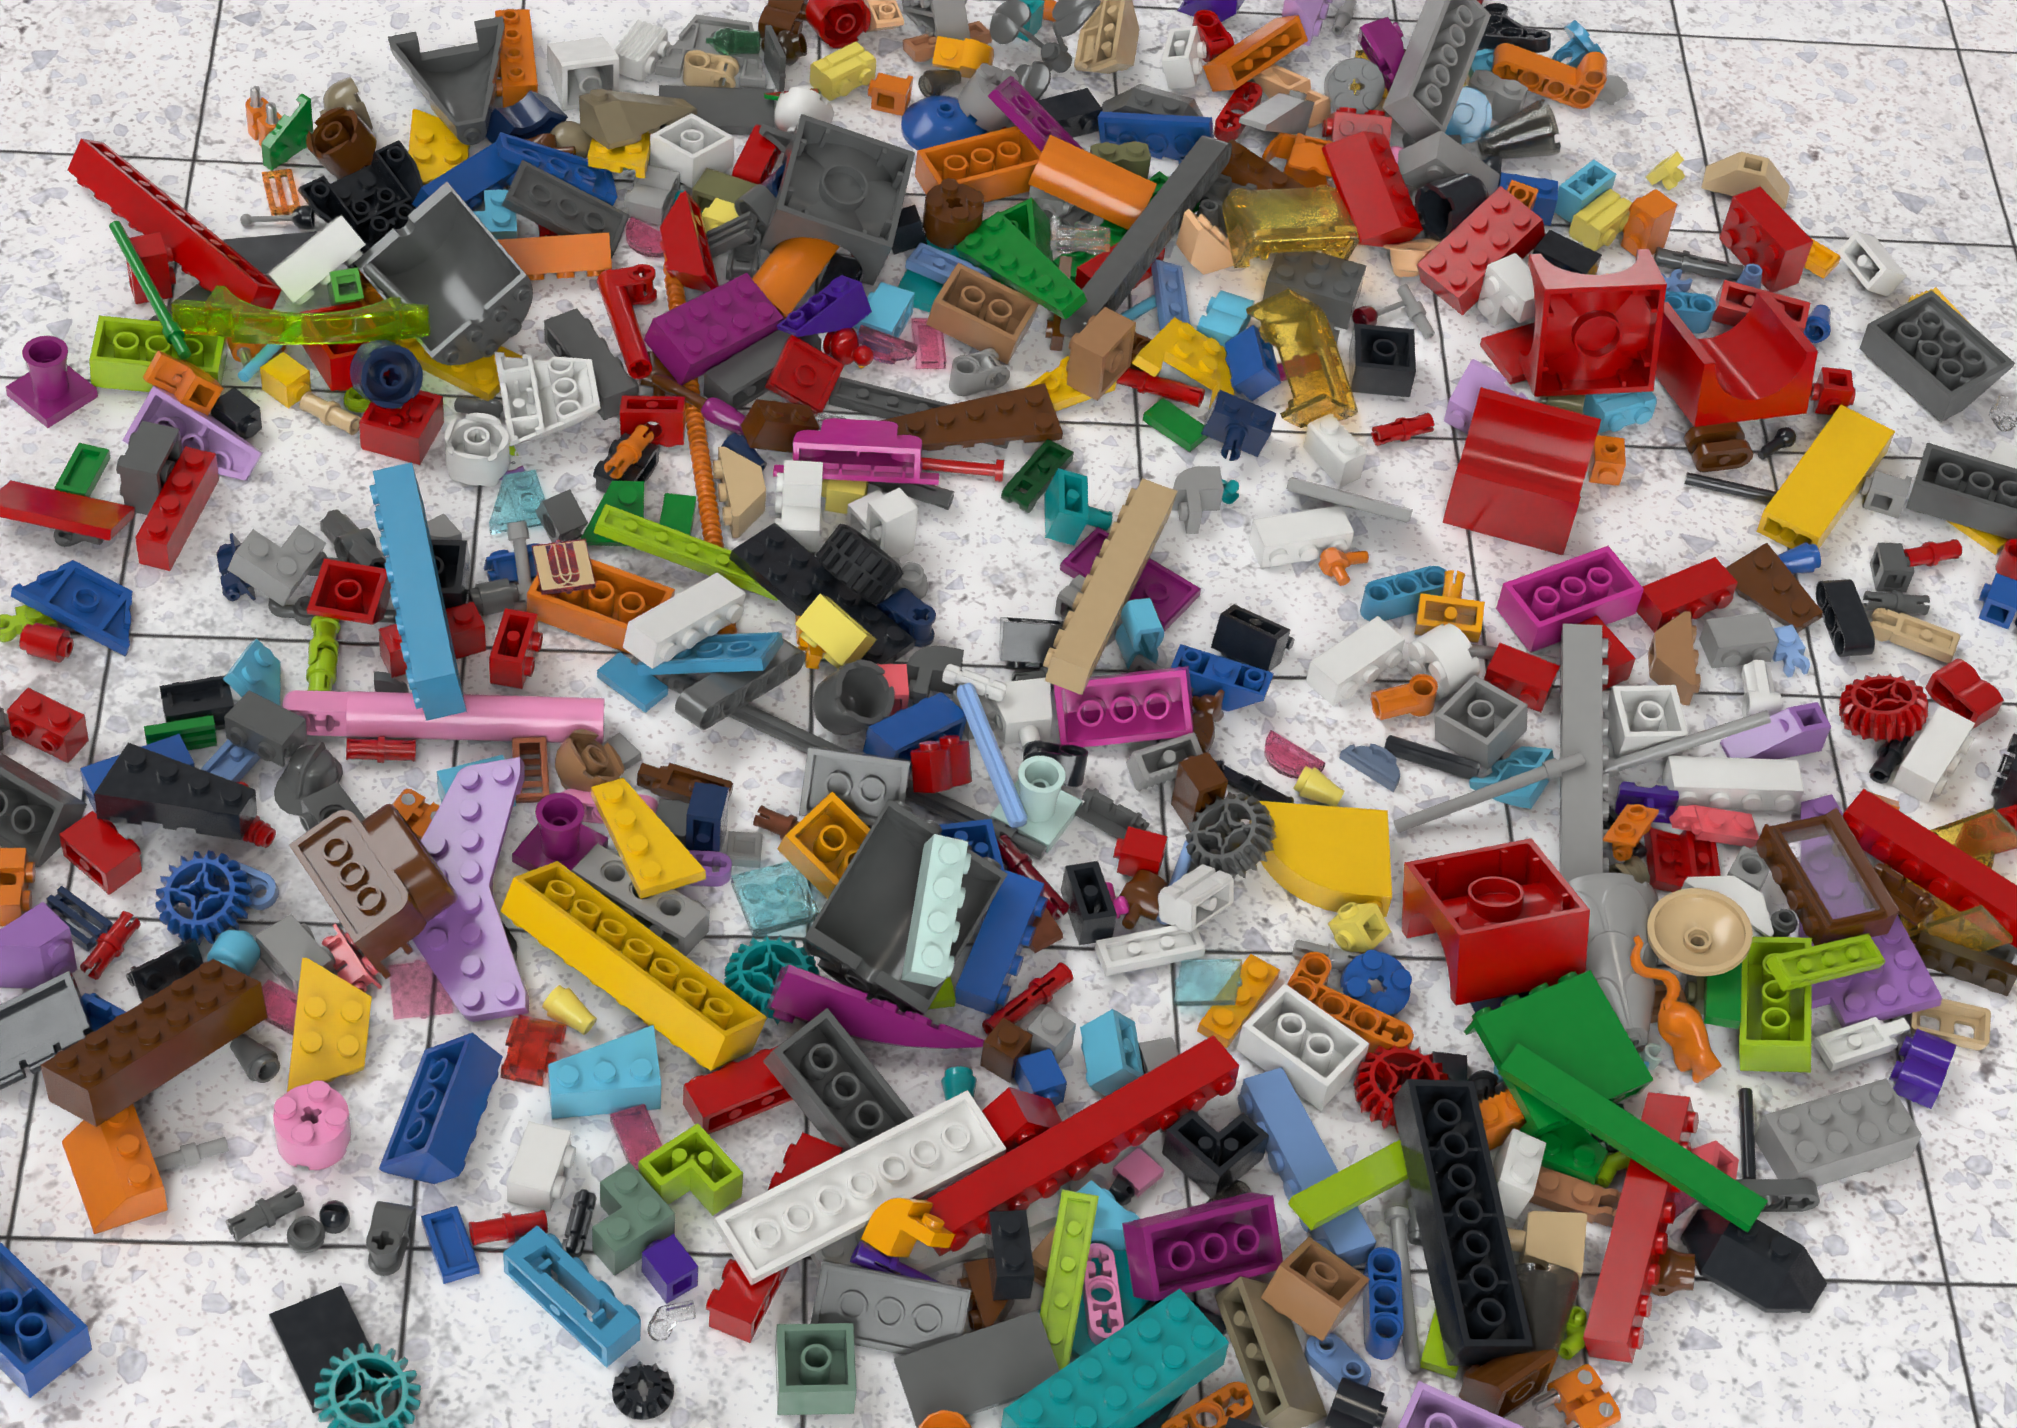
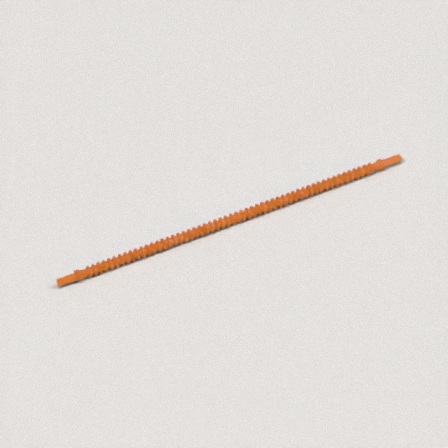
M663 265V272L666 275L664 282L666 284V295L668 296L667 301L670 311L686 303L684 286L676 277L671 278L665 265ZM698 377L682 385L700 395ZM685 402L687 435L689 436L688 441L690 443V455L692 456L691 461L693 463V475L695 476L694 481L696 483V495L698 496L697 501L699 503L698 508L700 510V522L702 523L703 541L724 548L704 417L700 409ZM731 623L720 629L717 634H736V623Z

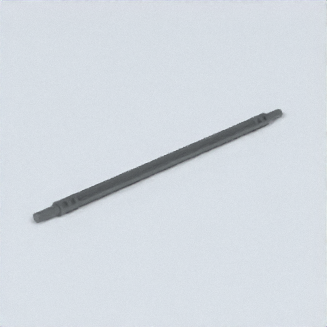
M635 656L631 660V663L635 665L639 662V659ZM685 674L653 675L668 686V689L679 694L698 682V680ZM750 704L729 715V717L806 753L810 746L848 751ZM908 779L906 800L955 823L992 819L996 839L1000 844H1003L999 837L1008 835L1017 848L1040 859L1043 858L1047 846L1019 834L1018 829L1011 828L1009 825L941 793L914 792L913 780Z

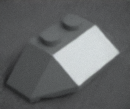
M1138 84L1104 101L1101 106L1102 112L1204 117L1195 99L1144 84Z

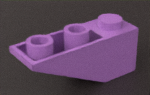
M1814 702L1788 707L1770 716L1771 723L1731 735L1721 740L1720 744L1727 758L1783 759L1822 751L1831 725L1819 703Z

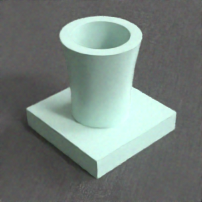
M1033 756L1021 763L1018 769L1019 779L1014 784L1027 815L1026 825L1016 829H1018L1019 834L1047 846L1046 853H1048L1076 817L1075 812L1082 805V800L1061 790L1066 775L1063 766L1058 761L1047 756ZM999 803L990 817L1009 825Z

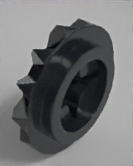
M641 1361L636 1366L630 1368L625 1366L622 1373L615 1377L612 1388L613 1401L619 1411L630 1418L638 1420L652 1419L661 1415L668 1409L674 1396V1384H672L668 1371L664 1372L659 1369L656 1363L651 1366L644 1365ZM640 1380H644L647 1388H651L648 1389L646 1401H643L639 1390H635L638 1389Z

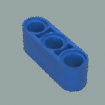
M1378 1247L1369 1254L1363 1275L1370 1279L1362 1292L1364 1345L1369 1355L1376 1359L1385 1360L1393 1357L1396 1353L1404 1329L1401 1261L1398 1254L1390 1248ZM1376 1269L1384 1270L1387 1273L1380 1272ZM1377 1301L1385 1302V1303L1388 1304V1305L1380 1304V1303L1377 1302ZM1379 1334H1385L1389 1338L1382 1337Z

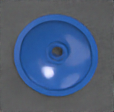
M944 95L926 97L913 103L906 109L901 120L902 135L906 142L915 150L985 134L987 130L976 125L977 119L971 114L967 117L963 113L957 97Z

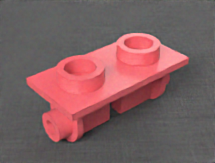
M335 923L333 927L338 934L326 937L322 941V945L326 946L333 954L335 959L333 968L335 970H338L347 963V966L337 972L338 976L363 992L367 991V986L371 983L381 989L382 986L375 976L379 971L366 956L363 957L359 948L349 934L345 933Z

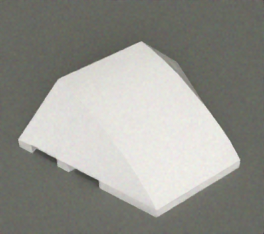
M494 352L510 446L539 439L571 427L601 409L592 359L553 356L550 360L532 359V355L523 354L522 358L505 357L502 352Z

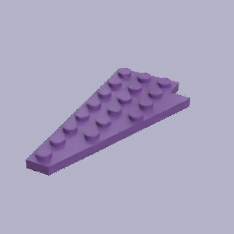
M1831 794L1801 802L1800 820L1825 815L1836 807L1842 816L1843 813ZM1830 834L1826 837L1800 842L1799 863L1832 919L1875 911V909L1866 910L1864 908L1863 897L1865 892L1860 883H1849L1847 872L1850 867L1844 857L1834 858L1832 854L1834 840ZM1898 915L1888 934L1871 937L1886 961L1880 968L1812 984V1009L1830 1004L1842 1028L1874 1017L1884 1021L1912 1012L1941 1006L1942 1001L1939 990ZM1799 920L1798 937L1810 938L1806 936V934L1804 933L1802 924Z

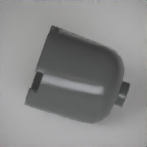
M860 659L845 664L820 682L813 694V710L816 719L823 728L833 734L850 735L862 731L887 717L894 705L895 691L892 686L889 687L886 678L883 676L885 673L883 668L872 661Z

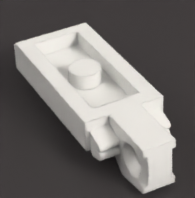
M1877 1017L1819 1035L1813 1044L1829 1070L1834 1071L1891 1052L1897 1048L1898 1043L1904 1041L1911 1028L1904 1018L1885 1024L1883 1020H1878Z

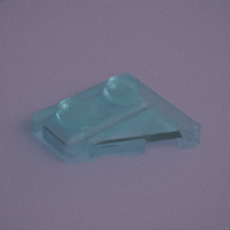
M536 470L504 475L489 521L490 535L507 532V524L526 521L527 528L542 525L535 511L540 503L546 499Z

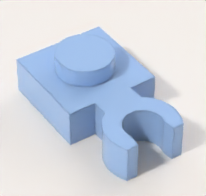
M1793 625L1773 628L1779 640L1772 658L1773 661L1783 660V671L1787 677L1793 676L1795 666L1799 667L1803 674H1807L1810 668V661L1803 655L1806 647Z

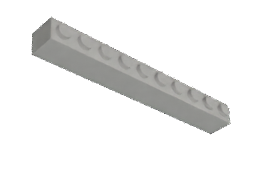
M1563 624L1560 642V759L1582 752L1586 762L1582 766L1563 772L1560 777L1559 872L1566 881L1590 874L1609 873V858L1603 857V849H1608L1609 842L1603 841V837L1609 830L1603 829V821H1608L1609 801H1603V793H1608L1609 773H1603V766H1608L1609 746H1603V738H1608L1609 720L1603 718V711H1608L1609 695L1608 692L1602 691V684L1607 685L1608 665H1602V658H1607L1608 639L1602 638V625Z

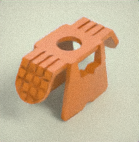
M1279 133L1265 149L1262 159L1268 163L1274 157L1286 159L1283 173L1320 196V201L1329 202L1330 193L1326 176L1332 177L1321 148L1333 141H1326L1301 133H1297V136Z

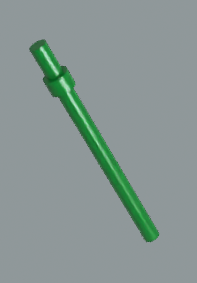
M111 222L109 228L163 326L162 333L166 341L173 345L181 360L188 359L191 356V351L184 340L185 333L180 324L174 322L121 222Z

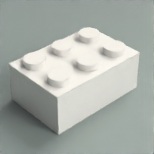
M341 215L333 219L265 274V276L282 289L280 295L288 305L294 302L298 305L303 304L315 294L312 289L315 285L320 283L323 286L331 281L329 272L337 271L336 268L341 264L345 266L351 265L363 255L360 249L366 244Z
M1284 984L1242 1025L1236 1050L1267 1072L1282 1067L1295 1092L1321 1111L1356 1075L1358 1065L1365 1060L1369 1043L1287 984Z

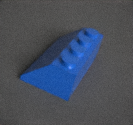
M473 1032L424 1050L379 1169L384 1173L430 1184H437L458 1177L465 1167V1158L471 1143L476 1137V1129L481 1115L487 1108V1099L492 1085L498 1078V1069L503 1056Z

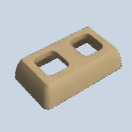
M1942 998L1941 1006L1911 1013V1034L1914 1036L1918 1028L1956 1044L1958 1047L1979 1051L1990 1043L1991 1011L1987 1008ZM1920 1016L1936 1018L1940 1023L1939 1031L1920 1027ZM1958 1023L1972 1027L1974 1030L1973 1038L1954 1034V1025Z

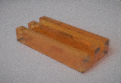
M292 169L261 172L270 216L293 213L300 206ZM281 177H286L293 205H287ZM272 178L275 180L280 206L278 207L275 205L269 180Z

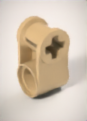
M692 50L687 52L684 58L683 82L686 86L735 88L736 82L734 77L738 74L740 66L738 61L731 56ZM727 63L728 65H727V69H726V72H725V71H724V66H725V64ZM723 78H726L725 85L722 86Z

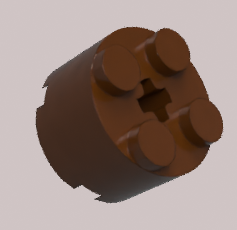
M337 107L325 112L314 122L317 127L313 133L308 132L306 145L308 150L330 174L334 175L337 179H341L362 169L364 166L371 165L377 145L376 136L353 110L350 109L348 111L343 107Z
M950 178L944 179L940 185L929 190L925 197L922 222L927 240L938 247L954 249V245L961 243L966 236L982 225L984 195L980 191L960 184L955 179Z

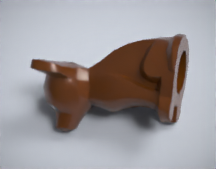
M1222 689L1215 696L1205 694L1202 697L1195 695L1192 697V705L1196 711L1193 713V731L1203 753L1209 752L1214 742V722H1219L1224 717L1222 701L1225 691Z

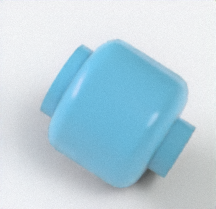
M227 930L222 932L207 955V962L215 959L249 976L260 958V947L250 933L244 930Z

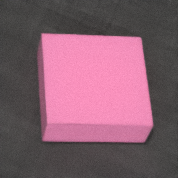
M1137 1147L1113 1167L1112 1174L1115 1177L1121 1174L1131 1181L1135 1189V1195L1139 1197L1163 1177L1164 1169L1141 1148Z

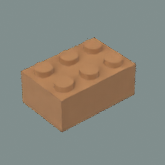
M957 263L935 298L926 325L979 351L989 348L995 349L999 355L998 360L1008 365L1030 328L1039 304L1027 296L967 266Z

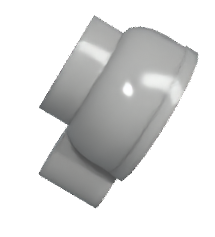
M892 557L900 565L904 573L892 588V592L895 593L900 588H906L918 599L924 598L928 590V582L922 566L914 562L901 564L898 558Z

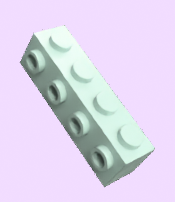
M934 834L924 844L901 980L936 987L946 979V976H951L954 966V956L950 955L952 942H956L960 930V922L955 921L957 908L962 907L966 892L965 888L961 887L963 874L966 875L968 873L971 863V854L967 853V841Z

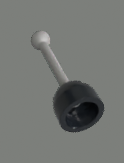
M309 205L297 207L292 215L251 216L243 214L240 221L245 226L250 225L252 222L292 221L299 229L308 230L315 227V214Z

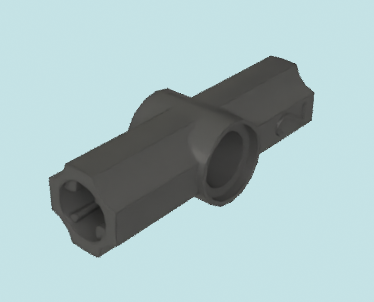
M338 509L327 512L325 518L320 521V528L324 535L334 544L335 553L339 561L385 569L386 557L376 547V541L370 529H359L346 514H342Z

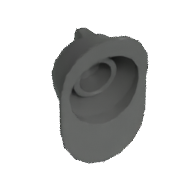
M321 741L317 745H306L297 749L292 754L288 766L277 781L274 789L275 801L279 808L288 814L300 816L302 814L301 799L336 782L339 783L343 775L342 765L332 756Z

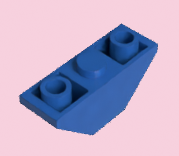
M1180 644L1171 668L1189 666L1191 687L1194 688L1192 697L1194 695L1202 697L1205 694L1215 696L1220 689L1225 691L1222 710L1228 712L1264 701L1274 675L1272 672Z

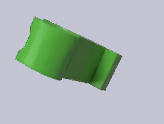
M358 267L329 272L331 281L327 283V290L331 306L364 299Z

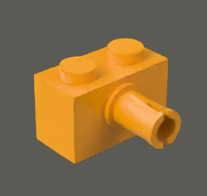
M1454 570L1445 571L1442 596L1420 594L1414 635L1422 636L1443 623L1444 626L1450 623L1458 627L1470 642L1478 643L1482 631L1485 602L1461 599L1465 573L1457 571L1455 584H1453Z

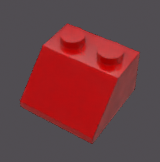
M324 558L307 607V614L370 625L376 624L383 620L391 596V584L388 581L386 569Z

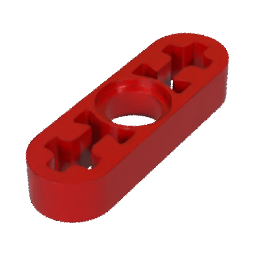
M1246 82L1234 91L1215 120L1214 136L1218 140L1229 142L1231 139L1236 140L1246 127V125L1239 123L1240 117L1244 114H1237L1232 112V110H1241L1246 113L1260 105L1263 92L1261 86L1254 82Z

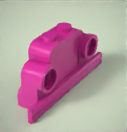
M830 418L822 421L821 431H799L793 440V461L823 462L822 479L939 485V473L922 472V440L912 435H897L898 425L894 422ZM774 465L773 477H777V473H784V465Z

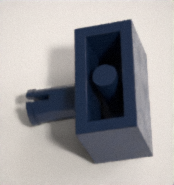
M1219 390L1207 413L1201 434L1224 443L1221 455L1226 459L1229 450H1231L1229 461L1238 460L1241 451L1258 457L1271 435L1277 413Z

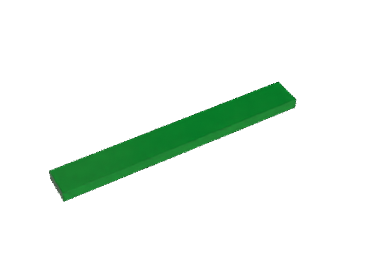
M1517 1043L1498 1071V1074L1747 1233L1768 1202L1765 1198L1520 1043Z

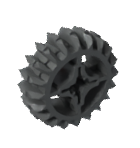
M1228 792L1224 800L1216 795L1214 804L1205 803V810L1202 813L1195 812L1197 821L1188 823L1191 832L1185 835L1186 841L1189 843L1186 846L1187 852L1191 855L1192 862L1196 867L1204 864L1214 868L1216 872L1220 870L1232 875L1233 879H1235L1237 874L1246 879L1247 870L1257 871L1256 864L1259 861L1267 862L1265 852L1274 850L1271 841L1277 838L1274 831L1276 825L1270 816V811L1257 798L1253 796L1248 797L1242 792L1237 797L1235 794ZM1241 819L1251 820V824L1245 825L1244 822H1241ZM1210 849H1217L1221 851V854H1212Z

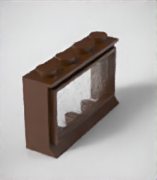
M1837 807L1821 816L1772 826L1764 825L1756 843L1757 852L1766 862L1774 882L1780 886L1787 898L1790 909L1796 913L1804 933L1812 938L1814 946L1867 933L1871 937L1889 933L1899 909Z

